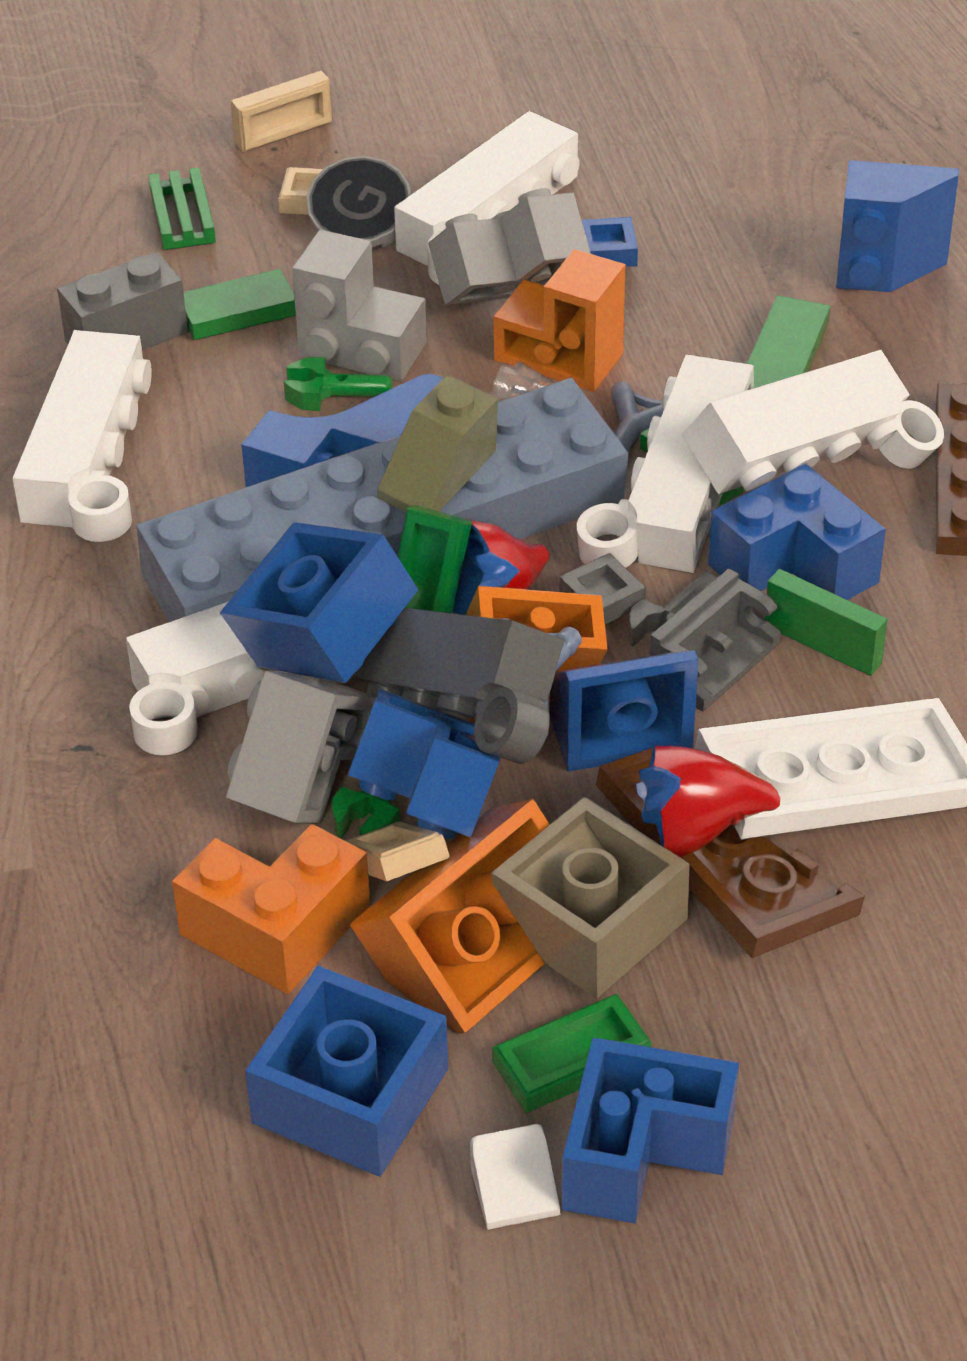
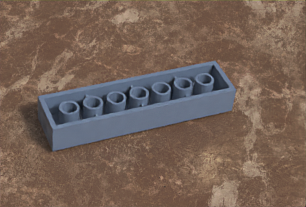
M571 377L498 402L496 452L440 512L462 519L467 518L494 524L507 531L513 537L523 539L579 519L581 514L592 506L603 503L619 504L620 500L624 499L628 452ZM401 435L137 524L141 575L168 622L229 602L293 522L383 534L397 555L406 512L377 498V489Z

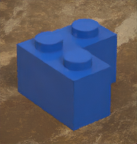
M805 463L711 511L708 565L719 575L729 568L738 573V579L760 591L767 588L768 580L778 569H781L848 600L879 583L886 529Z
M380 689L348 775L359 779L358 786L371 795L388 800H395L397 794L411 798L406 814L417 817V825L419 827L438 832L444 838L449 839L455 838L457 832L471 837L497 770L500 757L485 753L478 748L474 736V723Z
M592 1037L562 1158V1210L636 1224L649 1162L723 1175L735 1117L739 1063Z

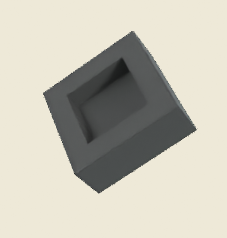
M611 553L560 576L559 592L601 595L605 625L630 613L631 608L642 598L645 599L646 587Z

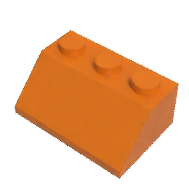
M534 799L488 810L477 820L471 837L459 834L446 845L450 858L412 872L349 924L386 981L418 1005L445 1015L447 1026L458 1034L466 1033L545 964L493 885L491 875L496 868L550 825Z

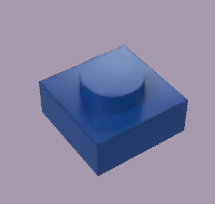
M632 217L582 220L591 254L626 264V267L637 266L638 246Z

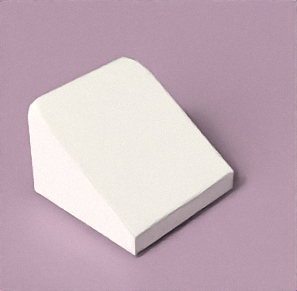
M534 1124L488 1133L471 1139V1171L487 1230L560 1215V1205L547 1141L541 1125Z

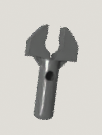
M709 572L702 573L668 604L663 606L655 605L643 598L637 602L630 611V645L634 646L646 633L656 631L716 580V576Z

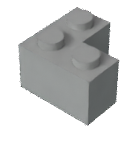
M548 188L535 189L519 196V203L511 210L499 213L492 219L478 220L476 214H464L448 220L445 223L446 229L428 242L445 305L509 298L523 280L545 286L574 249L591 254L574 192L551 194Z
M319 230L292 268L299 358L325 357L326 364L371 375H388L392 380L402 382L427 343L425 298L374 287L371 241Z
M265 670L262 680L254 686L249 696L247 715L250 720L243 743L236 747L228 764L227 775L231 782L226 798L294 823H320L340 760L354 759L376 697L325 679Z

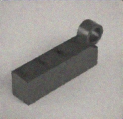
M404 608L398 615L396 622L388 628L365 658L361 668L350 678L369 684L367 694L377 697L379 690L382 689L436 710L442 709L470 718H475V715H477L474 725V736L478 748L485 753L523 764L532 760L538 754L548 734L549 712L544 701L547 702L564 639L512 620Z

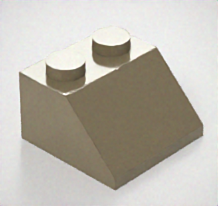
M585 796L491 873L493 885L544 963L596 999L688 919L689 863Z

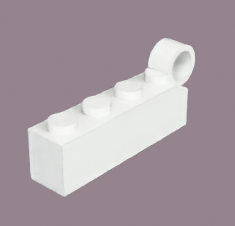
M528 111L394 207L396 251L428 266L429 277L432 281L439 284L428 242L446 229L445 223L454 217L464 214H476L478 220L492 219L495 215L515 207L519 203L518 197L526 192L548 188L551 194H554L565 185L570 184L577 177L579 169L578 133Z
M74 330L13 476L21 523L72 527L78 536L94 542L116 539L130 528L132 515L128 489L121 480L110 476L113 467L119 468L122 463L124 436L127 430L135 428L138 416V399L141 393H148L151 384L150 360L143 359L140 336Z
M878 350L712 401L682 435L717 493L720 494L741 486L747 492L752 491L769 482L775 475L783 472L788 473L805 463L813 467L819 460L829 458L832 463L839 462L855 453L860 447L868 444L873 449L879 448L881 453L893 464L906 469L916 468L942 444L944 430L941 421L929 407L917 401H904L910 394L882 350Z
M685 355L678 376H670L667 380L663 397L664 411L662 416H654L650 423L647 438V455L645 458L638 457L635 461L631 477L632 493L629 500L621 499L619 504L603 503L592 506L584 511L577 521L579 556L584 564L611 553L625 568L631 565L638 556V563L694 573L711 527V511L718 508L722 493H717L682 434L710 402L754 389V365ZM609 534L620 536L610 541L596 539L599 536Z
M228 602L126 637L132 682L138 691L130 702V716L134 740L142 750L155 755H171L183 751L196 739L198 733L197 717L249 699L254 686L262 680L265 670L284 672L256 666L220 614ZM173 718L168 721H152L153 719Z

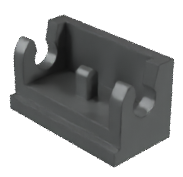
M729 568L650 635V656L675 651L695 650L698 657L696 708L702 712L780 644L781 631L768 621L758 618L752 609L754 607L761 614L769 616L777 609L775 602L762 591L738 579V573Z

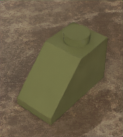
M446 375L412 410L377 489V498L407 512V507L414 505L440 512L496 452L498 398L452 376Z

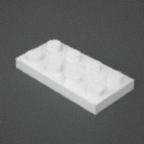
M939 698L709 727L698 730L695 749L719 755L726 760L740 765L771 783L781 798L780 806L776 810L747 817L735 826L741 839L967 807V743Z

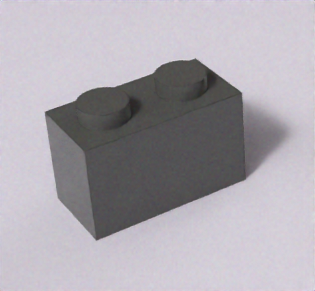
M158 252L135 257L122 265L97 274L86 275L78 281L57 288L64 337L67 344H69L74 330L140 336L142 350L188 333L182 279Z

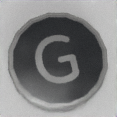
M368 156L349 157L328 165L313 179L307 194L308 216L313 225V230L316 234L319 230L368 240L371 241L372 247L381 244V248H384L396 241L394 207L411 195L410 184L398 168L378 158Z

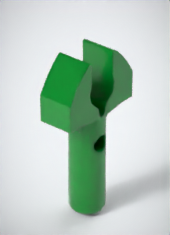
M307 357L286 367L287 380L283 381L285 399L295 407L309 411H320L323 399L329 396L376 397L393 389L392 379L388 375L332 373L326 369L325 357Z
M341 786L332 798L335 833L338 838L342 839L354 820L365 818L370 813L372 815L359 829V834L363 835L400 821V809L390 805L391 800L371 795L365 791L358 792Z

